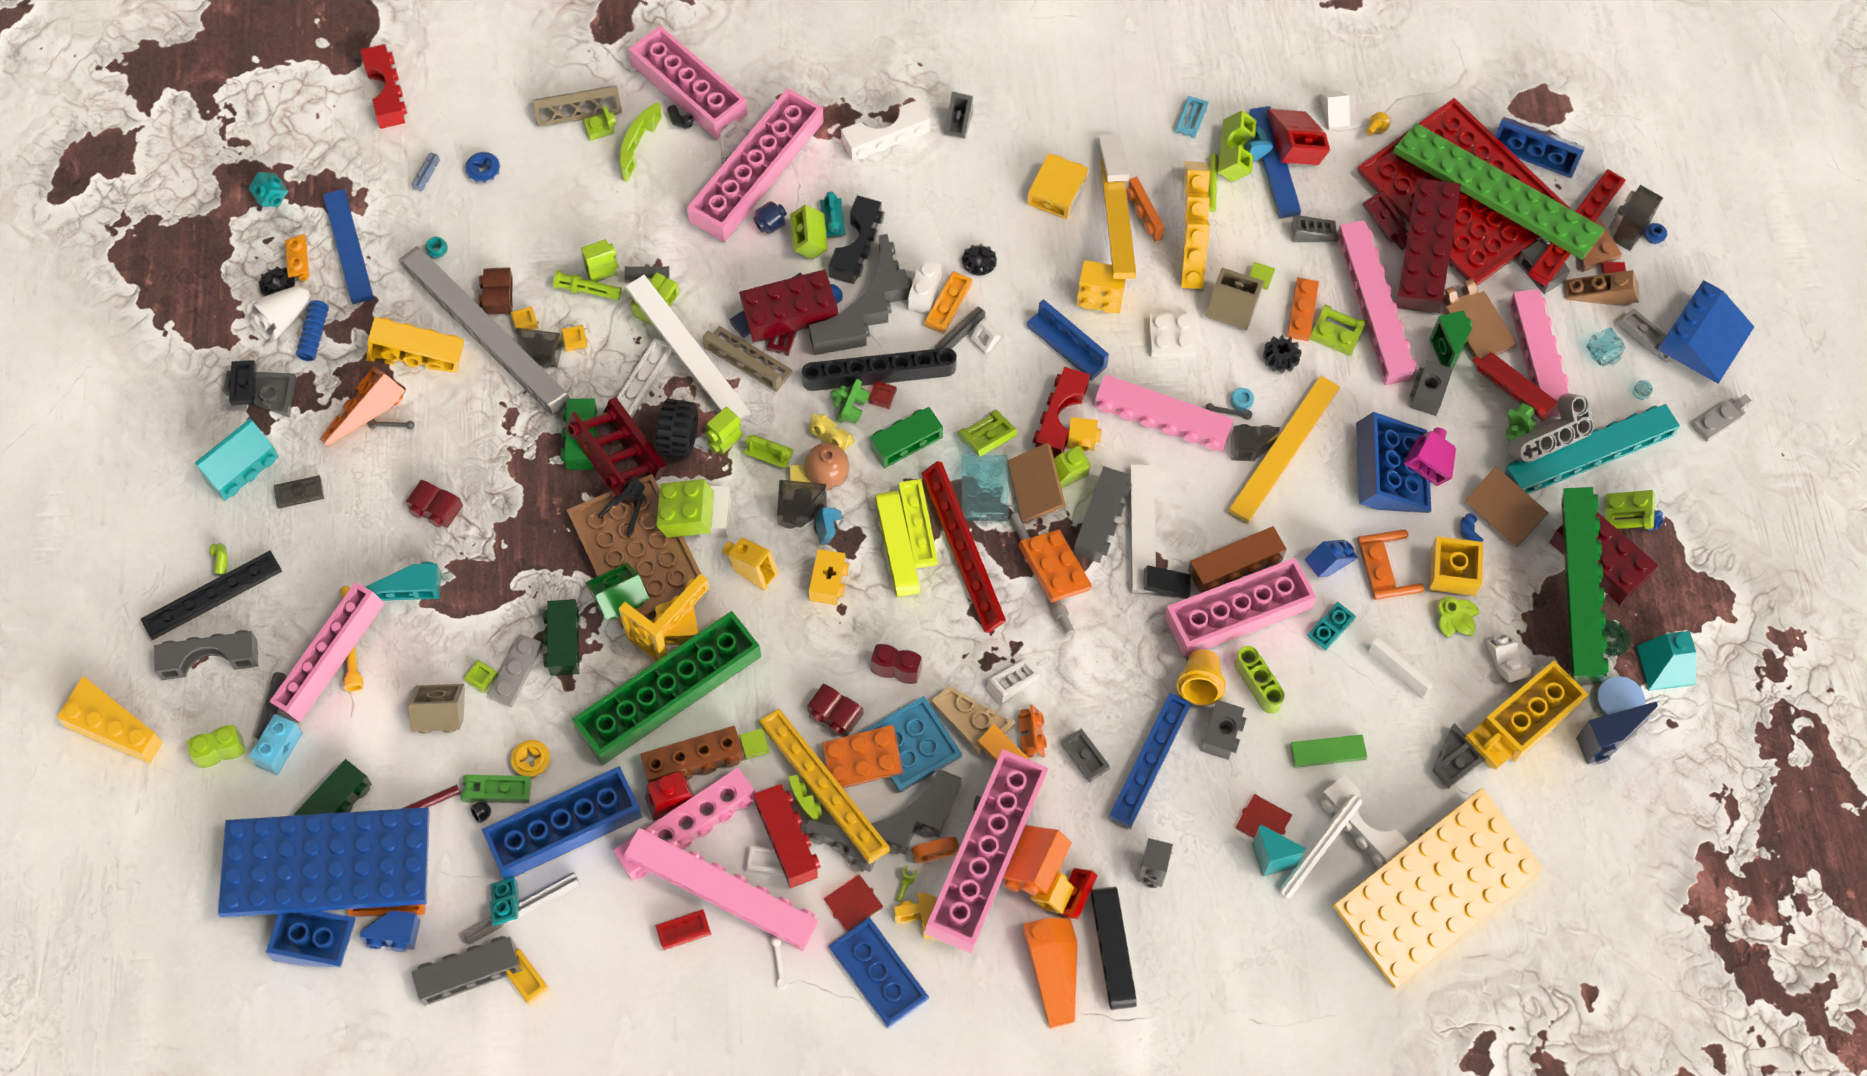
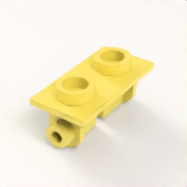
M813 414L808 431L824 443L835 444L845 452L847 445L851 447L855 442L853 435L843 428L835 429L837 424L825 414Z

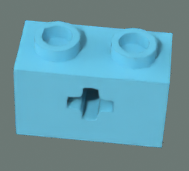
M274 714L249 756L257 767L278 775L303 733L295 722Z

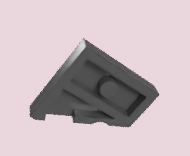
M1455 723L1451 726L1432 769L1448 789L1485 762V759L1465 739L1466 735Z

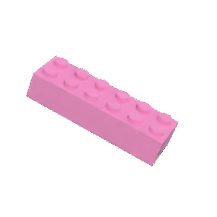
M661 25L628 49L631 65L684 112L692 115L694 120L715 139L719 138L748 115L746 99Z
M1292 558L1171 604L1166 608L1164 619L1183 657L1186 658L1196 650H1207L1311 610L1316 600V595L1296 558Z

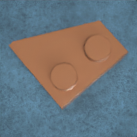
M1601 220L1595 223L1605 228V230L1583 259L1581 266L1583 272L1599 267L1603 262L1616 261L1622 256L1621 251Z

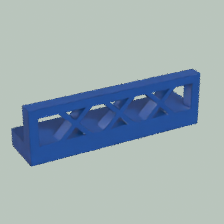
M1043 299L1039 303L1038 313L1027 322V327L1080 372L1090 374L1091 381L1094 380L1107 368L1109 353Z

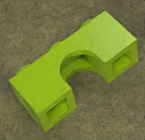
M1243 110L1223 119L1218 173L1231 182L1252 173L1253 155L1246 151L1243 146L1249 140L1255 138L1256 120Z

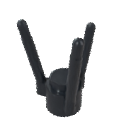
M630 478L626 485L623 486L620 495L615 496L598 514V518H602L613 506H617L623 499L631 503L634 500L637 501L626 534L628 538L631 537L641 504L646 497L642 493L645 489L643 483L635 478Z

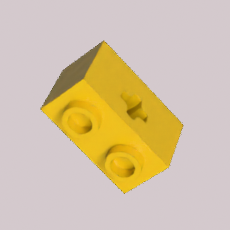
M817 550L809 588L810 601L838 605L839 597L843 598L845 584L842 583L843 576H848L850 563L846 562V553Z

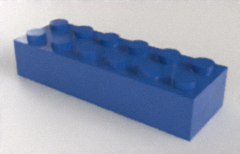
M620 766L481 830L505 880L519 876L643 817Z

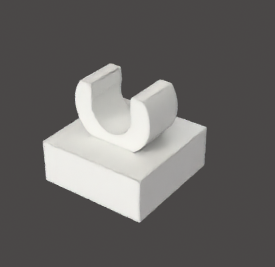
M984 320L978 324L971 339L987 353L992 350L1002 334L998 333L993 325Z

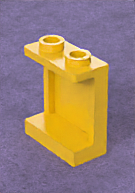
M1048 153L1028 192L1027 205L1068 219L1071 213V205L1082 183H1085L1087 180L1088 167Z

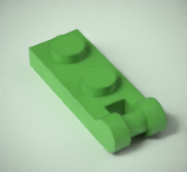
M463 776L462 784L464 785V791L461 792L460 798L462 802L530 803L531 776ZM480 785V791H474V786Z

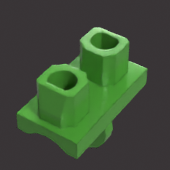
M856 379L854 384L849 387L847 393V387L843 385L840 386V389H833L831 391L830 397L834 400L833 406L839 408L840 404H842L835 421L842 423L844 420L855 424L858 422L862 410L852 405L855 401L864 406L870 395V392L860 387L862 381Z
M1521 403L1517 411L1510 409L1507 413L1510 427L1506 430V438L1509 442L1534 430L1537 423L1532 417L1534 414L1532 406Z

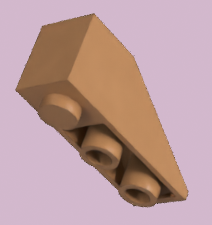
M1634 270L1567 279L1566 299L1616 306L1638 303L1639 283Z

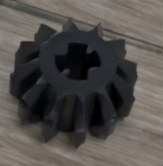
M1283 334L1279 339L1273 336L1271 341L1265 344V351H1263V359H1266V366H1272V371L1280 369L1281 374L1285 372V369L1291 372L1294 366L1299 364V358L1302 354L1301 349H1298V342L1292 343V337L1284 339Z

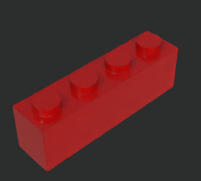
M781 783L754 793L756 808L790 889L817 879L818 869L821 866L817 855H812L809 850L811 841L807 832L802 833L801 831L802 820L798 811L793 812L791 805L794 803L789 790L784 791Z

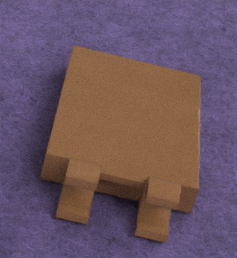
M1472 278L1464 281L1465 286L1461 287V291L1464 294L1462 297L1458 298L1453 286L1444 290L1446 294H1444L1443 300L1448 305L1445 307L1444 312L1450 314L1464 310L1467 318H1470L1472 321L1473 329L1465 345L1473 358L1477 355L1483 360L1490 351L1498 356L1516 348L1517 341L1484 291L1477 292L1476 284Z

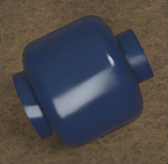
M770 201L755 210L753 220L762 233L765 231L771 234L785 225L787 213L781 204L777 205Z

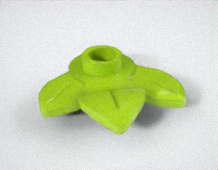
M1452 596L1442 598L1437 606V611L1440 615L1438 624L1441 632L1447 638L1452 636L1455 630L1463 635L1473 636L1475 622L1472 617L1480 613L1478 607L1467 599L1457 600ZM1448 604L1451 605L1453 611L1448 609Z

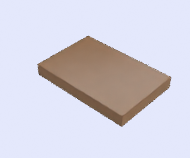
M1043 444L1007 460L1021 519L1024 523H1028L1066 506L1050 444Z
M1496 466L1464 500L1516 547L1549 514L1545 508Z

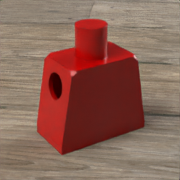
M676 772L647 784L645 800L654 821L664 817L694 797L689 781L681 772Z

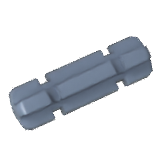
M432 152L428 154L427 161H424L417 173L418 177H415L412 182L415 190H424L427 185L425 183L429 181L435 170L434 167L440 161L437 154Z

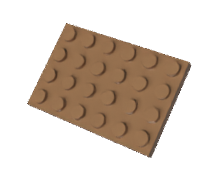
M653 474L638 479L645 486L642 493L646 497L641 504L634 529L629 538L626 534L637 502L635 500L631 503L623 499L617 506H613L602 518H598V514L615 497L612 491L567 509V514L597 576L627 562L639 574L649 600L645 601L644 605L635 610L646 618L656 614L655 607L657 605L671 601L677 595L680 596L685 590L687 583L692 578L695 579L701 574L684 537L667 538L657 527L660 489ZM620 616L617 618V620L621 628L623 629V624Z

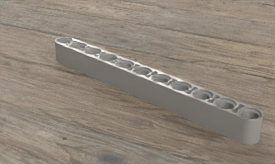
M416 246L399 258V262L404 270L548 413L553 416L567 405V399H570L566 391L423 250Z

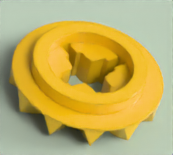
M523 741L514 748L511 754V765L517 774L536 778L540 773H545V769L550 765L549 750L540 741ZM528 751H530L534 758L538 757L534 760L533 767H531L529 762H524L528 759Z

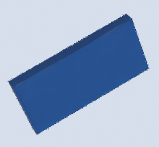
M870 917L828 946L887 1029L929 999V996Z

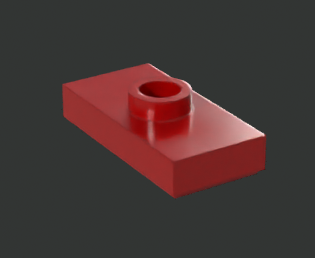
M704 909L655 925L663 951L711 935Z

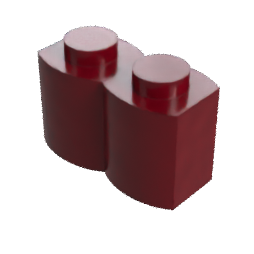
M424 480L419 481L406 500L409 508L408 511L413 516L428 518V521L436 527L443 526L448 528L463 507L459 497Z
M887 644L875 645L871 658V671L874 674L884 678L895 677L898 681L906 684H916L918 682L922 669V657L919 654L909 650L898 651L895 647Z
M824 683L807 705L808 716L816 723L820 724L823 722L828 724L829 730L838 736L841 734L849 736L864 714L862 706Z

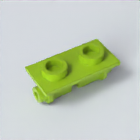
M752 434V436L748 435L745 443L747 446L743 454L786 469L795 450Z

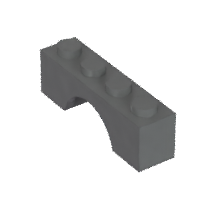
M239 630L233 634H213L206 638L190 637L185 641H164L162 644L154 645L155 673L161 681L186 677L190 667L196 661L207 656H219L226 659L234 670L258 667L257 639L252 631Z

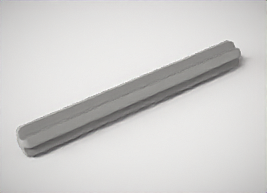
M570 873L520 900L518 918L579 886L580 883L574 873ZM491 917L465 930L463 936L468 944H472L515 920L493 926Z

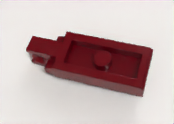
M1379 192L1364 201L1363 207L1391 243L1394 242L1401 250L1406 248L1407 225L1384 193Z

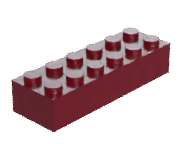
M1417 178L1397 296V308L1441 313L1461 184Z

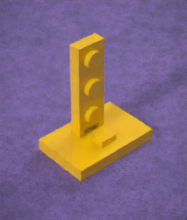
M699 574L695 579L692 578L687 583L682 594L675 596L671 600L669 608L664 613H659L654 622H651L628 603L624 602L619 608L626 638L656 661L667 655L664 637L709 590L708 579L702 574Z

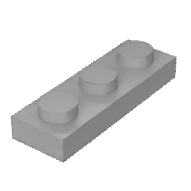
M522 634L519 635L489 694L491 700L513 707L543 646L541 641Z

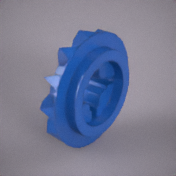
M479 152L472 155L465 165L469 179H474L476 183L478 181L486 183L489 179L494 180L495 175L499 174L500 169L498 158L488 152ZM484 165H486L487 170L484 169L482 172H480L479 167L483 168Z

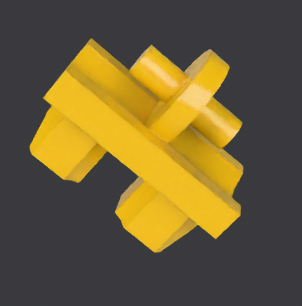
M1484 722L1465 737L1485 759V763L1495 770L1514 755L1500 740L1502 735L1500 733L1495 734Z

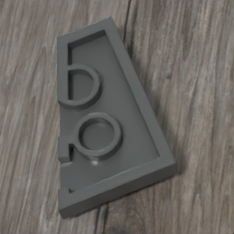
M231 371L226 372L223 387L225 395L228 396ZM256 372L255 401L253 405L290 417L297 379L295 373Z

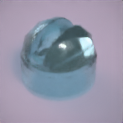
M1647 380L1637 382L1633 388L1634 396L1640 400L1648 399L1653 392L1652 384Z

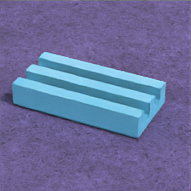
M1188 96L1175 133L1183 132L1184 136L1190 134L1192 135L1191 138L1195 139L1208 107V101ZM1191 102L1195 103L1186 127L1182 126ZM1199 105H1202L1195 127L1191 129Z

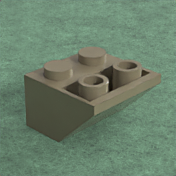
M1221 268L1205 317L1248 330L1264 281Z

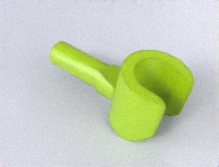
M908 866L903 868V882L896 901L901 902L909 884H913L916 881L917 869L914 875L908 876L906 875Z

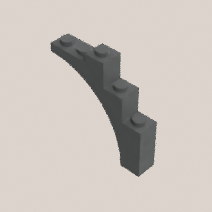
M888 234L879 235V266L874 280L862 297L841 314L809 325L814 355L867 346L866 337H870L868 326L887 323L888 314L892 313L890 303L909 299V293L913 284L912 279L907 277L905 269L900 270L898 260L893 259L895 247L893 242H889Z
M938 769L931 784L916 801L903 811L885 820L872 823L873 827L890 847V853L905 855L916 829L927 837L936 836L939 838L960 790L961 777ZM812 820L808 821L805 831L811 842L822 845V843L831 846L832 850L841 854L847 852V861L850 867L860 872H864V870L871 872L875 861L869 864L839 826L826 825Z

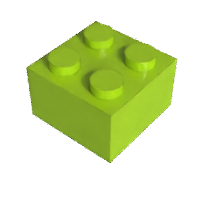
M705 479L660 484L657 527L667 538L711 533L714 491Z

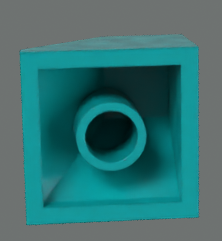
M1690 631L1667 633L1636 646L1648 691L1693 686L1696 684V649Z

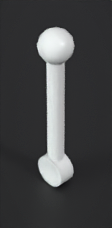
M773 937L771 944L775 950L779 978L777 986L779 989H785L787 981L783 977L779 949L781 940L778 937Z

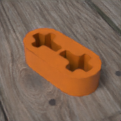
M947 837L916 845L911 851L914 862L922 863L958 853L960 848L956 837Z

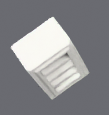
M1024 658L989 678L986 689L997 703L1001 705L1037 680L1040 674ZM1021 668H1022V670L1028 675V677H1025V676L1021 673V671H1020ZM1013 674L1018 678L1019 682L1013 677Z

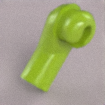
M222 543L218 545L212 544L209 553L211 556H216L214 574L224 575L226 574L228 563L226 546Z

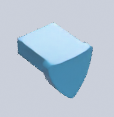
M1259 126L1256 128L1255 138L1245 144L1248 152L1253 155V162L1264 157L1274 147L1272 142H1269L1264 130Z
M824 507L815 516L814 522L820 545L829 544L836 534L833 522L843 518L840 510Z

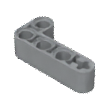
M1571 393L1561 395L1558 400L1561 419L1510 441L1507 446L1508 456L1512 459L1531 462L1591 435L1594 423L1588 399L1585 396Z

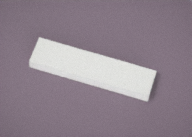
M657 338L653 339L617 396V399L631 418H633L674 353L668 343Z

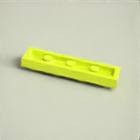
M922 480L899 482V491L915 567L917 569L938 565Z

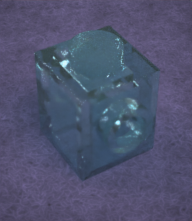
M1611 327L1592 335L1586 346L1593 360L1597 361L1601 367L1608 364L1614 365L1619 362L1626 348L1623 340L1616 335Z

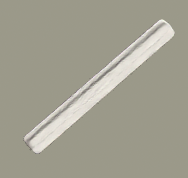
M1354 794L1349 796L1281 886V894L1287 898L1292 897L1362 804V800Z

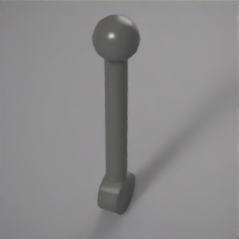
M1208 403L1205 406L1207 410L1240 415L1246 420L1251 419L1253 415L1250 410L1242 412L1217 407L1212 403Z
M375 419L367 422L371 429L377 426L406 427L408 429L415 427L413 421L406 423L376 422Z

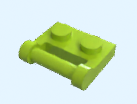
M1325 304L1311 333L1310 340L1351 356L1367 321L1361 318L1357 320L1331 309V306ZM1329 317L1356 329L1353 332L1328 322L1326 319Z
M995 409L986 418L967 429H960L957 431V434L963 443H966L981 457L1017 436V430Z
M1653 490L1606 494L1605 519L1617 529L1654 528L1655 493ZM1644 515V518L1614 520V518Z

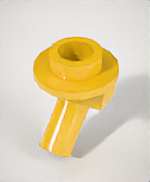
M1383 112L1373 114L1369 120L1370 125L1365 131L1366 134L1372 136L1374 133L1386 132L1390 127L1389 116Z

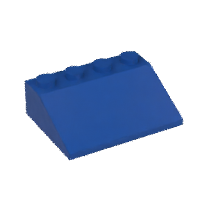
M1703 280L1668 332L1658 351L1719 384L1754 329V325L1723 290Z
M1372 412L1356 422L1359 504L1376 510L1421 513L1432 511L1430 481L1404 464L1416 439L1428 432L1426 429L1376 412Z

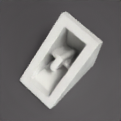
M1341 91L1320 93L1319 97L1328 130L1349 128V95Z

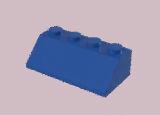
M1506 117L1502 118L1495 135L1518 159L1571 179L1585 149L1584 146L1576 142L1565 140L1554 134H1549Z

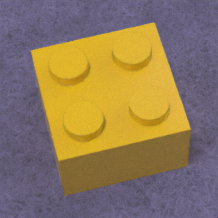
M1084 260L1076 306L1083 307L1084 309H1097L1106 313L1120 314L1126 279H1113L1112 265Z
M1436 536L1430 552L1429 590L1476 596L1482 586L1484 542Z

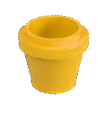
M1196 650L1189 655L1184 670L1178 676L1177 691L1183 699L1193 704H1214L1216 700H1220L1224 696L1226 681L1221 671L1220 658L1210 650Z

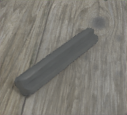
M976 307L935 346V349H952L985 318L986 312L981 307Z
M275 672L272 676L255 733L257 740L260 739L274 714H277L278 708L269 701L287 678L284 673Z

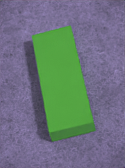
M1363 734L1296 741L1290 744L1294 768L1367 759Z

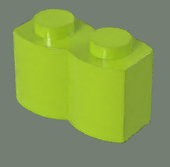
M604 239L581 248L584 266L590 281L598 282L617 275L616 269L619 268V264L615 257L617 254L612 243L608 244L607 240Z
M727 406L705 425V434L708 440L707 446L712 452H718L720 455H723L743 436L739 417Z
M234 725L219 727L211 734L203 733L196 735L186 742L190 757L199 768L214 766L222 759H235L246 752L243 737Z

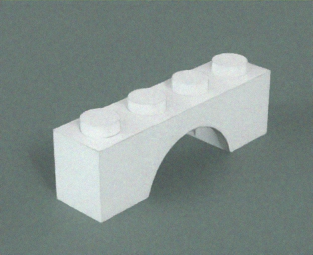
M916 100L899 107V117L891 126L875 129L859 122L841 129V141L852 161L862 159L869 154L883 151L890 146L904 143L908 139L922 136L929 132L930 118L920 101Z
M1344 774L1323 792L1320 798L1321 805L1326 812L1332 813L1335 816L1351 794L1360 797L1362 792ZM1358 809L1343 828L1344 831H1349L1352 834L1356 844L1362 850H1366L1372 856V860L1378 868L1410 844L1397 829L1379 831L1368 826L1362 820Z

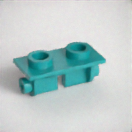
M832 191L827 192L824 200H820L821 212L824 213L826 237L845 236L842 199L837 198V195Z

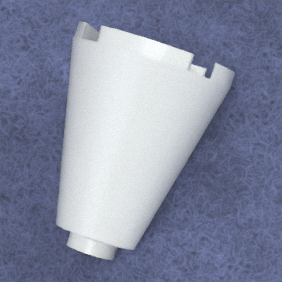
M297 285L252 300L245 305L246 314L251 313L253 319L250 320V323L264 339L271 338V342H273L307 308L311 296L306 288Z

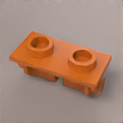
M1030 705V710L1022 709L1018 715L1020 732H1029L1028 735L1021 736L1022 752L1028 758L1034 757V753L1045 757L1044 749L1047 748V741L1042 732V726L1045 723L1044 716L1041 711Z

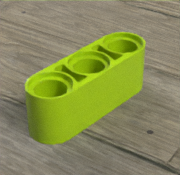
M1243 646L1235 660L1236 670L1262 710L1270 714L1277 713L1285 698L1284 690L1256 648ZM1247 657L1251 659L1252 662L1246 663L1242 660V658ZM1254 677H1261L1265 682H1258ZM1273 696L1278 702H1271L1267 697Z

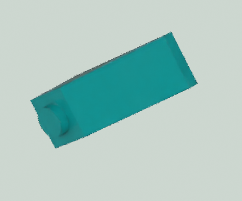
M426 561L420 564H412L365 586V588L374 592L382 601L440 599L441 572L437 563Z

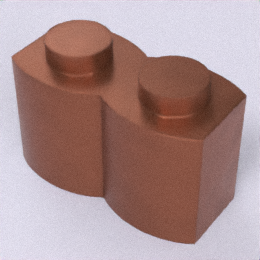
M511 268L483 269V276H479L480 289H483L482 294H479V307L483 308L487 314L511 313L513 308V275Z

